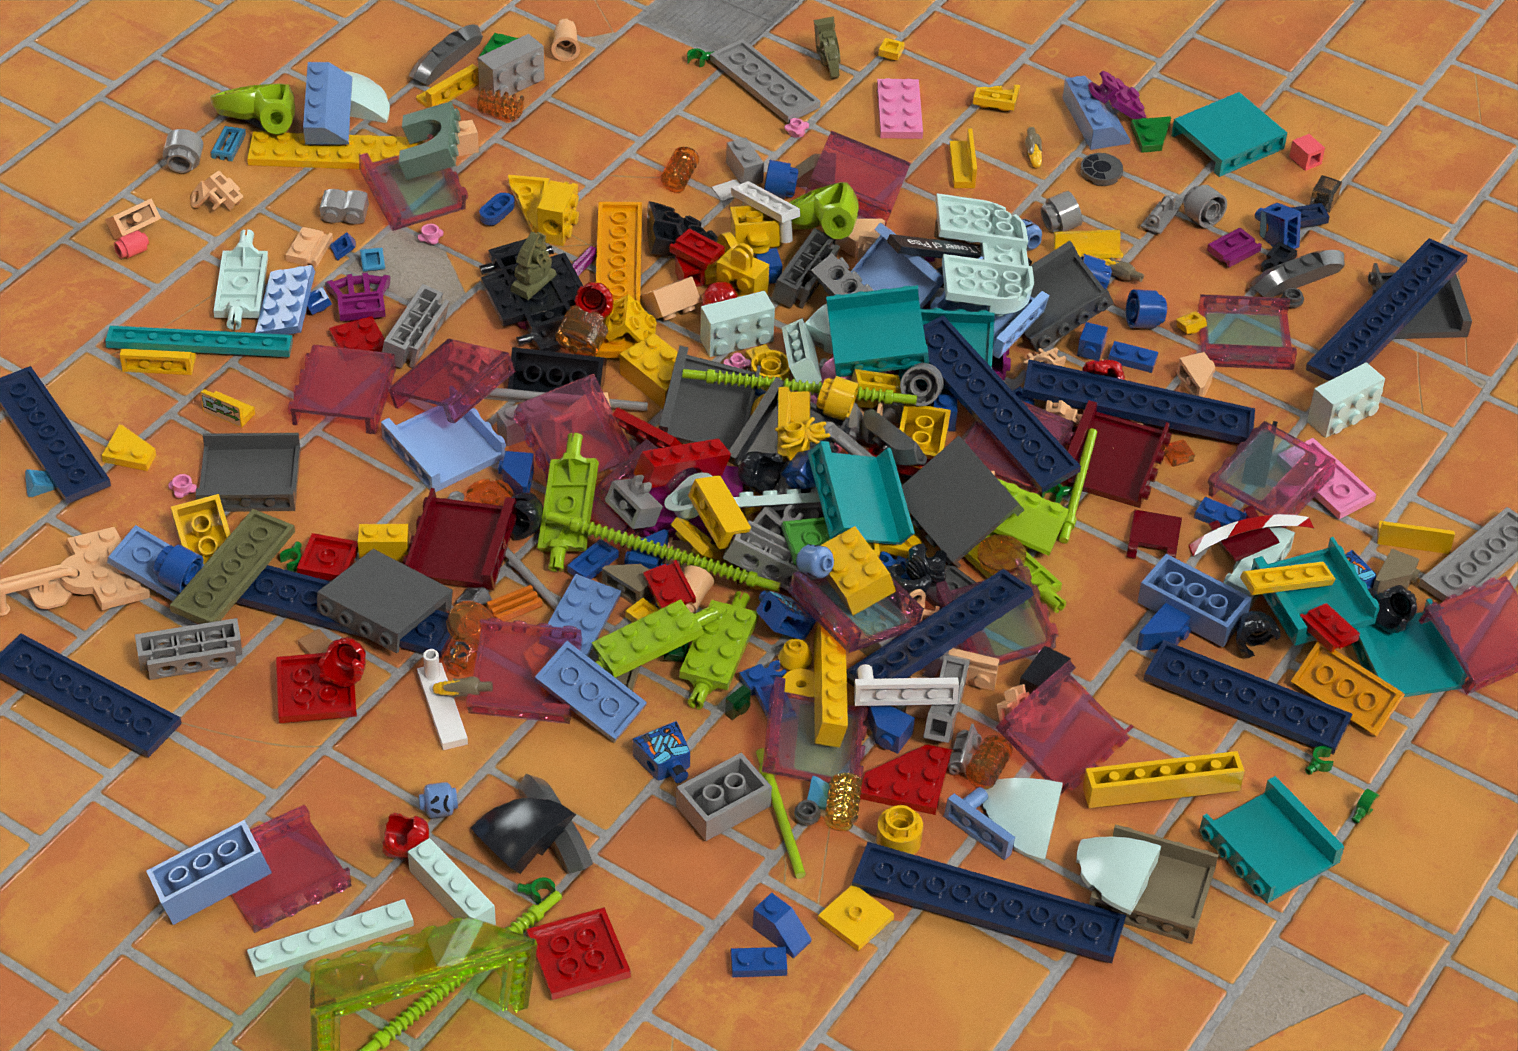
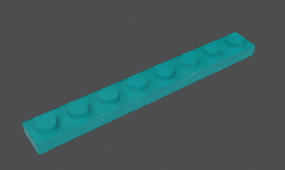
M109 326L105 343L106 348L290 357L293 336L285 334Z

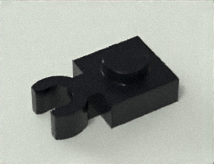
M1278 242L1266 254V260L1261 263V272L1295 259L1297 257V250Z

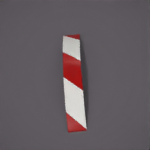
M1264 515L1247 518L1220 527L1188 546L1194 557L1206 548L1224 539L1247 531L1276 526H1300L1314 529L1310 518L1305 516Z

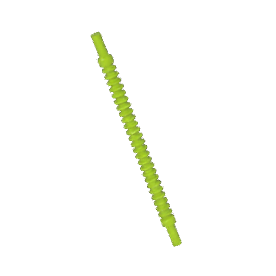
M683 369L682 378L703 380L707 384L717 382L720 385L723 382L725 386L727 383H730L731 386H734V384H737L738 387L744 385V388H747L749 385L751 389L754 386H757V389L764 387V390H767L775 379L774 376L772 379H769L768 376L762 378L761 375L755 377L754 374L752 377H749L747 373L745 376H742V373L735 375V372L728 374V371L723 374L721 370L716 373L713 369H708L707 371ZM788 378L783 380L784 386L793 392L808 391L812 396L814 393H817L819 396L822 382L815 384V381L810 384L808 380L805 383L801 379L799 382H795V379L789 381ZM861 386L856 396L858 401L863 398L865 402L870 399L871 402L878 400V403L884 401V404L890 405L892 402L916 405L917 395L894 393L893 390L888 389L885 392H882V389L875 391V388L869 390L868 387L863 390Z
M550 511L547 517L548 521L570 527L571 531L579 532L580 530L581 534L587 532L588 536L592 534L594 538L600 536L601 540L606 538L607 542L613 540L614 544L619 542L620 546L627 545L628 549L633 547L635 551L640 549L641 553L647 551L648 555L653 553L654 557L660 555L661 559L666 557L667 561L670 559L680 561V565L686 563V566H698L706 569L707 572L712 571L713 575L719 573L720 577L724 575L726 579L731 577L734 582L736 580H739L741 584L746 582V585L750 587L756 585L775 592H779L781 587L780 582L760 577L757 572L750 571L747 573L746 569L740 571L739 567L736 569L733 568V565L727 567L726 563L721 565L720 561L714 563L712 558L708 561L705 556L700 558L699 554L693 556L692 552L690 554H687L686 550L680 552L679 548L674 550L673 546L667 548L666 544L660 546V542L654 544L653 540L647 542V538L641 540L640 536L634 538V534L628 536L627 532L621 534L620 530L615 532L614 528L608 530L607 526L602 528L601 524L595 526L594 522L589 524L588 520L582 521V518L577 516L571 518Z
M555 890L541 903L528 908L527 913H522V918L517 917L516 922H511V927H505V932L500 931L499 936H494V941L489 940L488 946L483 945L482 950H477V955L472 954L471 960L466 959L465 964H460L459 969L453 970L454 974H448V979L443 978L442 983L436 984V988L432 987L430 993L426 992L424 994L425 998L419 997L418 1002H413V1008L407 1007V1012H401V1017H395V1022L390 1021L389 1027H383V1032H376L372 1037L373 1040L359 1051L385 1049L390 1044V1040H395V1035H401V1030L407 1031V1025L413 1026V1020L419 1021V1016H425V1011H431V1006L436 1007L437 1001L442 1002L443 997H448V992H454V987L459 988L460 982L465 983L466 978H471L472 973H477V968L482 969L483 963L488 964L489 959H494L495 954H500V949L505 950L506 945L512 944V940L516 941L517 935L522 936L523 931L526 932L529 926H534V922L541 921L544 918V913L562 899L560 892Z

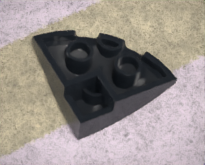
M648 202L647 232L651 254L676 256L670 252V245L675 244L676 239L688 229L717 242L718 237L712 230L706 232L701 227L702 223L690 215L683 218L672 207L656 202Z
M533 797L520 798L493 808L483 815L471 829L511 869L521 874L537 853L542 856L576 814L567 807L552 800L536 799Z

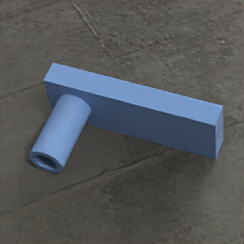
M977 787L963 799L955 793L947 799L944 817L1004 860L1007 859L1012 853L1015 836L976 809L988 799L987 792L983 788Z

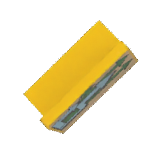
M203 389L200 393L203 412L242 428L255 415V407L218 391L212 393Z

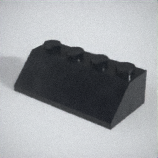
M512 347L508 389L576 396L602 393L607 358Z

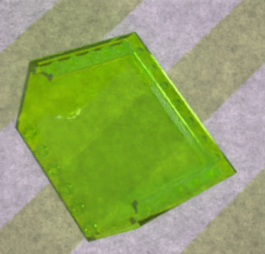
M460 917L440 927H426L420 933L414 935H400L394 941L385 944L383 942L374 943L368 949L359 952L356 950L345 952L341 957L333 960H319L313 966H310L311 1051H340V1017L491 969H494L501 978L499 1004L502 1011L508 1010V1004L513 1006L515 1012L527 1009L538 945L536 939L472 917L466 919Z

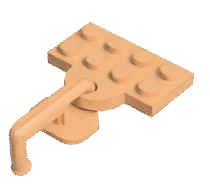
M115 527L67 538V546L73 556L66 558L61 565L1 579L0 616H5L10 611V606L6 604V594L27 589L35 606L41 609L63 606L68 602L72 594L75 593L81 595L93 594L101 610L150 598V591L146 585L107 563L109 555L122 541Z

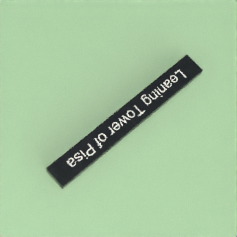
M890 234L887 239L888 244L898 254L941 259L943 254L975 259L981 257V248L978 244ZM1028 258V264L1030 266L1032 261Z

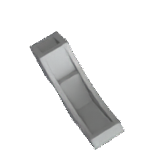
M949 654L944 655L939 678H958V704L932 705L928 712L923 738L949 743L952 739L956 716L961 708L970 659Z

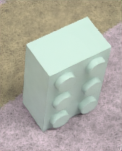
M765 291L701 306L700 340L709 357L773 342L775 307Z
M1366 362L1314 388L1307 422L1327 438L1334 433H1339L1350 425L1357 424L1368 416L1374 415L1379 409L1385 378Z

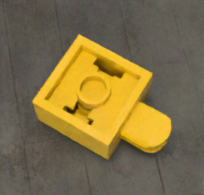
M550 180L537 207L538 232L546 235L544 243L564 246L567 238L571 237L573 225L577 224L579 219V212L576 211L579 201L577 183L570 184L567 181L562 183Z
M750 205L730 207L731 233L738 244L745 243L749 245L755 254L766 253L769 249L780 246L779 221Z
M739 243L735 248L731 247L717 261L716 282L731 284L738 297L765 291L768 295L769 264L754 258L753 249L749 245Z

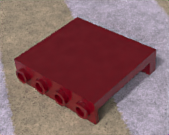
M1088 400L1068 449L1069 454L1080 463L1088 430L1091 428L1097 430L1082 491L1141 508L1143 500H1148L1152 488L1149 486L1150 482H1155L1158 474L1156 466L1157 464L1161 465L1165 456L1163 448L1164 446L1168 447L1172 437V433H1168L1170 423L1166 422L1164 430H1159L1097 412V402ZM1076 475L1060 484L1067 487L1073 486Z
M431 488L428 497L424 498L423 513L417 518V530L415 535L411 536L410 551L408 555L404 556L403 564L441 584L494 590L518 516V509L514 507L516 504L515 498L506 497L503 506L437 498L435 488Z

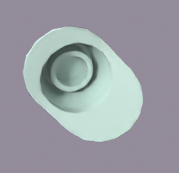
M701 472L686 478L665 499V507L668 510L674 511L675 515L681 519L689 520L698 516L699 514L688 494L695 479L712 477V475Z

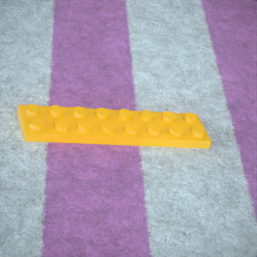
M253 131L247 161L250 166L402 171L399 164L400 150L424 144V140L410 144L407 137L349 134V144H305L304 133L285 132L276 135L265 131Z

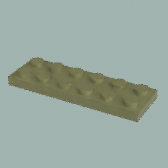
M252 509L170 604L171 612L199 624L221 621L295 533V526Z

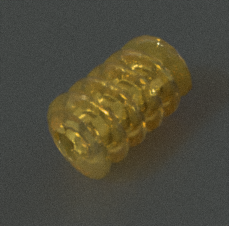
M839 773L830 779L826 814L824 817L825 824L829 828L837 831H848L857 822L863 783L859 776L852 773Z

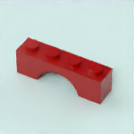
M719 438L642 451L633 474L635 476L643 475L642 483L650 482L652 484L651 488L665 486L672 477L687 468L694 467L698 473L703 472L709 473L712 476H722L731 453Z

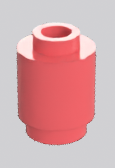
M136 230L118 238L114 242V249L119 258L128 259L146 251L149 240L144 232L141 233L139 230Z

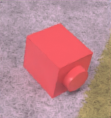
M1307 134L1292 141L1289 157L1306 171L1322 164L1325 147L1310 134Z

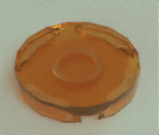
M482 479L474 482L468 488L466 501L503 506L505 498L513 496V490L509 484L502 480L490 481V479Z
M993 535L985 538L980 543L977 559L980 561V566L990 574H996L1002 569L1015 574L1024 567L1026 550L1022 543L1014 537Z
M462 601L456 604L449 612L446 621L448 632L457 642H465L469 648H480L487 645L496 631L495 619L491 612L482 604L474 601Z

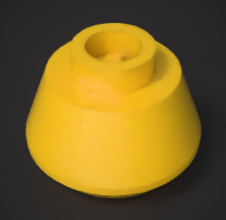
M800 639L787 641L778 654L780 664L788 670L806 669L812 663L813 658L808 645Z

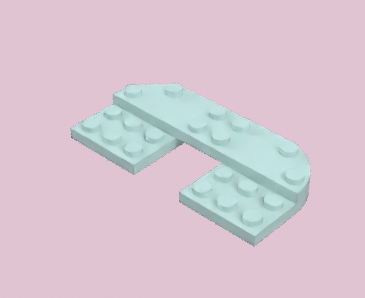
M937 193L935 205L939 237L948 240H965L969 243L979 242L981 256L984 257L982 260L943 254L942 270L946 300L956 303H973L977 306L987 305L988 311L995 313L996 316H1004L1005 314L1023 309L1030 300L1034 285L1032 266L1028 264L1026 250L1028 236L1024 222L1016 214L1012 217L1011 213L999 204L980 199Z

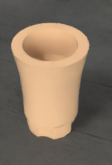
M568 19L559 20L554 30V41L551 50L554 57L560 61H572L580 53L577 29L574 22Z
M689 565L684 567L682 572L696 596V603H688L686 607L695 614L703 598L713 586L714 579L705 569Z

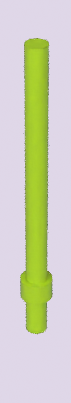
M1092 428L1088 430L1079 463L1081 471L1076 474L1067 507L1069 511L1062 525L1059 541L1064 544L1068 543L1071 530L1075 528L1077 520L1075 515L1097 436V430Z
M760 748L756 751L760 764L759 772L772 786V805L795 877L800 879L805 877L806 873L775 780L776 771L774 765L769 761L766 749Z

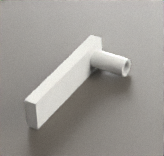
M749 181L731 187V195L779 221L781 243L793 241L792 219L800 217V208Z
M428 649L423 654L424 667L417 668V675L442 749L447 750L468 745V738L454 697L439 695L433 692L435 683L448 680L442 663H439L438 652L434 649Z
M864 664L857 669L858 679H855L854 691L855 706L958 704V678L874 679L873 670L870 665Z

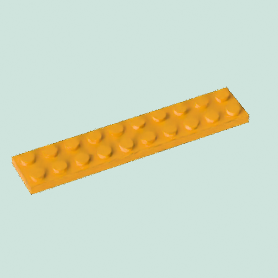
M598 202L596 283L604 284L613 294L614 301L629 294L640 303L642 202ZM606 318L600 323H595L593 356L620 358V353L638 343L628 332L622 337H617L609 342L604 337Z

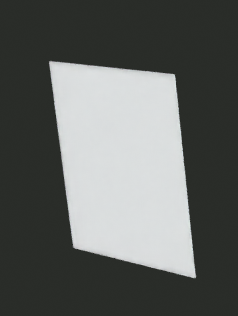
M735 179L712 186L720 199L724 201L733 198L731 187L740 183Z

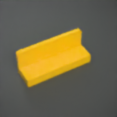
M471 64L417 95L416 101L426 108H430L453 100L479 84L478 67Z
M968 128L967 141L949 142L954 188H975L977 162L973 130Z
M1120 230L1054 232L1053 251L1071 241L1080 257L1083 254H1087L1099 259L1123 258V252L1120 250L1121 232Z
M121 349L120 360L122 372L192 375L196 354L179 351Z
M778 387V427L786 426L791 423L790 419L793 418L803 423L805 428L806 423L810 419V392H791L788 387ZM783 430L778 431L777 453L781 454L783 462L792 460L797 452H800L804 440L801 444L792 448L781 449V445H785L780 439L781 434L785 432ZM808 439V443H807L806 449H805L804 451L810 450V440H809V439Z
M721 476L697 478L694 480L688 497L719 549L728 548L734 534L750 532L751 526Z
M1379 521L1377 528V544L1444 554H1450L1455 537V532L1451 530Z

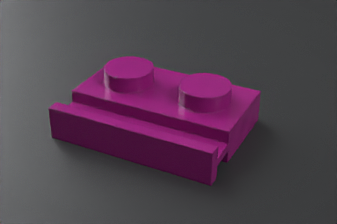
M1238 228L1209 243L1207 251L1219 261L1226 262L1227 267L1230 268L1260 252L1262 244H1257L1251 235L1242 228Z

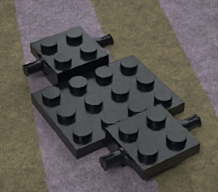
M526 239L489 249L488 253L492 263L480 265V272L482 275L493 271L496 273L481 277V284L503 327L525 320L529 334L516 337L518 346L533 343L538 350L556 352L561 348H568L566 345L576 346L581 343L564 335L562 331L584 341L580 328L591 324L577 319L571 309V306H575L574 300L577 290L583 284L566 253L550 257L552 260L551 268L555 269L557 275L527 300L510 290L511 285L517 280L515 268L519 263L516 260ZM552 245L547 246L546 251L549 252V255L554 254Z

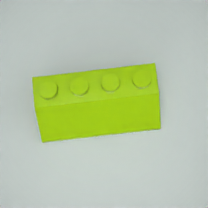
M998 479L1023 507L1024 511L1019 516L1013 513L992 532L1049 556L1069 509L1059 503L1046 500L1036 493L1023 490L1013 483H1007Z

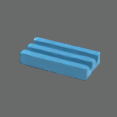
M225 126L211 151V157L216 159L217 156H220V160H224L227 157L228 161H233L246 136L245 129ZM228 137V139H227V141H226V145H225V147H224V149H223V151H222L221 148H222V146H223V144H224L226 138Z

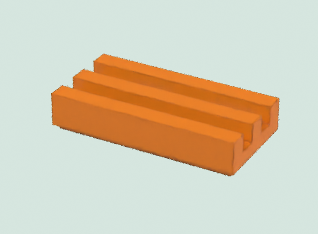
M532 585L487 602V609L498 624L543 607L542 600L538 598L537 592L533 591Z

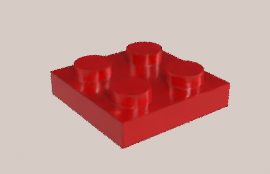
M373 316L329 328L330 336L344 363L382 353L385 338Z
M312 533L297 566V573L332 581L353 565L359 551L358 541Z

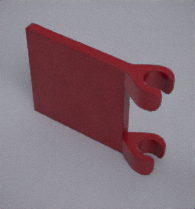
M1253 505L1243 508L1247 515L1246 519L1259 516ZM1218 520L1208 523L1212 531L1221 527ZM1266 527L1234 535L1219 543L1236 562L1280 542L1271 529Z
M1135 509L1126 557L1136 559L1139 545L1167 550L1166 554L1176 558L1182 517Z

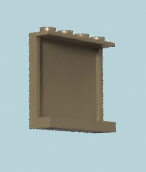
M1115 824L1113 837L1132 838L1160 845L1161 850L1158 862L1149 877L1146 889L1131 915L1104 902L1101 898L1102 893L1096 888L1092 891L1089 905L1126 915V925L1192 944L1219 854Z

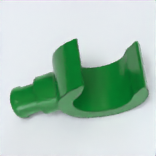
M698 48L691 49L687 53V64L692 59L697 58L699 59V68L703 67L706 60H710V54L715 51L705 52Z
M1058 484L1041 493V497L1043 498L1048 492H1054L1057 494L1055 502L1060 503L1063 496L1071 494L1073 486L1067 487Z
M298 541L294 543V546L280 553L281 563L290 559L295 560L287 563V570L297 572V566L301 559L300 551L302 544Z
M1326 746L1315 748L1311 763L1305 768V772L1311 775L1316 771L1328 772L1332 770L1334 761H1323L1318 758L1330 757L1332 749Z
M1367 788L1356 805L1355 815L1351 818L1352 821L1358 824L1366 814L1369 815L1373 811L1371 808L1373 802L1380 795Z
M542 877L534 880L532 884L519 883L517 892L531 895L532 900L539 904L541 903V896L537 891L547 889L552 894L555 891V883L549 878Z

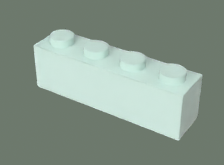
M801 318L782 327L789 368L796 382H799L801 379L803 383L808 380L810 384L815 381V384H818V382L822 381L816 349L814 340L805 322Z
M1281 526L1269 527L1280 543L1236 561L1233 573L1226 575L1224 584L1252 598L1250 609L1260 594L1251 595L1240 579L1242 572L1251 570L1253 559L1260 556L1264 557L1267 564L1284 560L1292 548L1295 532Z
M430 838L408 851L409 871L473 939L496 925L495 905Z

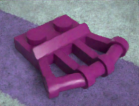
M368 272L358 276L346 274L347 276L344 278L325 282L329 294H332L338 301L340 321L358 320L373 316V318L386 317L383 296L386 289L390 286V275H383L382 277L369 275ZM363 284L364 292L355 293L354 285ZM370 284L379 285L377 291L370 292ZM348 286L349 294H343L339 289Z

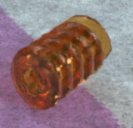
M482 88L477 100V109L480 113L486 112L488 115L494 114L496 117L502 116L504 119L510 118V120L516 121L522 115L525 99L521 95L517 101V96L514 93L509 99V93L506 91L501 97L500 90H497L495 95H493L492 88H489L487 93H485V89Z
M683 146L675 149L661 175L663 186L670 192L680 193L684 191L699 163V155L694 149Z
M989 735L982 740L966 767L967 779L974 787L989 789L995 785L1006 763L1012 756L1013 748L1010 742L998 735Z

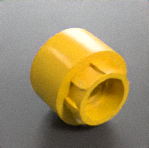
M765 350L753 357L751 361L752 372H756L757 366H761L759 375L763 376V378L768 376L769 379H772L774 376L775 378L781 377L782 380L788 378L790 381L791 370L786 354L776 350Z
M838 376L835 379H825L817 399V407L824 410L823 415L845 421L846 417L849 418L859 384Z
M897 805L886 809L878 819L876 843L914 855L921 847L923 833L922 818L908 806Z

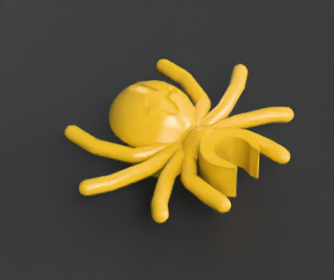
M811 417L804 428L803 423L791 418V423L775 428L777 432L785 430L780 436L781 441L785 444L781 445V449L792 448L801 444L804 440L803 446L800 448V452H803L806 449L808 439L818 444L820 440L829 438L830 434H825L823 427L826 425V422L811 425L815 420L814 417Z

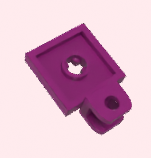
M1101 71L1099 75H1101L1102 84L1100 86L1094 82L1088 84L1092 96L1104 104L1110 100L1112 107L1132 119L1147 118L1144 112L1145 108L1139 99V92L1133 87L1129 88L1124 85L1119 78L1115 79L1114 76L1106 71Z

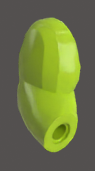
M288 84L250 85L222 91L210 96L212 106L218 114L245 120L257 118L267 132L276 135L285 133L289 129L296 112L293 91Z
M839 182L812 190L788 202L800 208V217L792 219V230L813 229L821 225L825 233L833 239H843L849 236L854 229L858 217V199L854 190L847 182Z

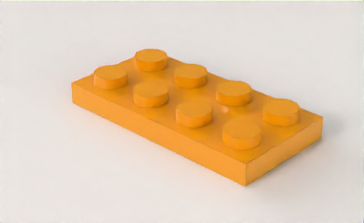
M1319 641L1291 680L1293 684L1321 702L1352 713L1351 721L1376 737L1405 695L1402 691L1338 651L1334 650V652L1330 653Z

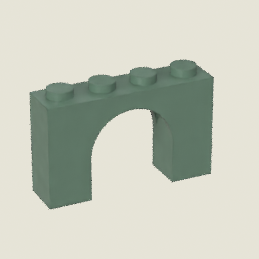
M451 101L403 115L402 128L410 144L433 138L424 144L400 150L399 164L407 180L456 166V157L459 156L457 145L460 143L458 133L460 132L459 121H461L459 110L457 108L454 109Z

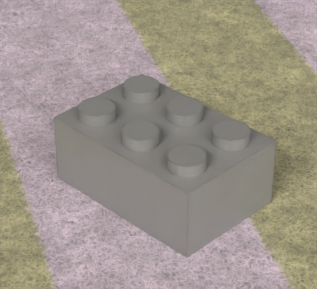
M527 34L478 57L479 91L496 103L544 80V46L530 34Z
M741 752L677 786L676 807L703 839L708 841L770 807L772 786Z

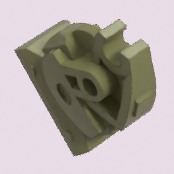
M834 16L813 20L816 51L819 54L820 61L824 66L829 67L831 79L839 78V63H841L835 32Z
M531 232L524 242L516 260L519 263L515 268L517 280L510 288L511 292L527 300L557 275L555 269L551 268L552 260L549 257V252L546 251V244L544 243L546 235L540 232Z

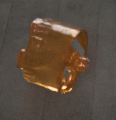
M574 305L571 306L564 316L555 334V338L570 353L596 356L608 334V328L603 323L604 317L599 313H588Z

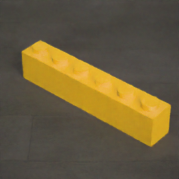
M821 616L814 634L815 744L838 748L841 746L848 727L845 620Z
M1238 751L1086 768L1083 791L1088 808L1240 791L1245 771Z

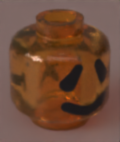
M461 638L452 641L443 656V662L447 667L446 670L456 677L471 674L480 659L478 645L470 639Z

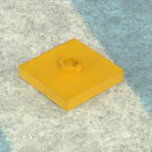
M851 885L818 915L817 921L855 950L859 951L894 919V913L861 888Z

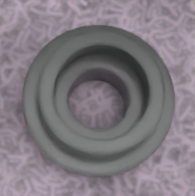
M1288 288L1282 294L1281 301L1289 308L1300 307L1304 302L1303 293L1297 288Z
M811 800L801 801L794 811L795 819L803 825L815 824L819 821L821 815L820 808Z

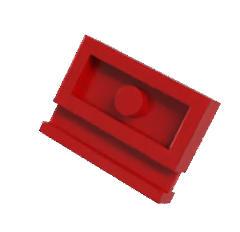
M688 229L676 239L675 244L670 245V252L706 270L709 264L712 265L725 254V247Z
M674 560L672 564H663L643 572L644 580L660 609L678 600H682L685 605L691 602L693 604L696 603V596L677 560Z
M1327 603L1309 610L1306 615L1300 614V617L1307 626V631L1330 653L1334 652L1336 648L1341 649L1359 639L1360 633Z

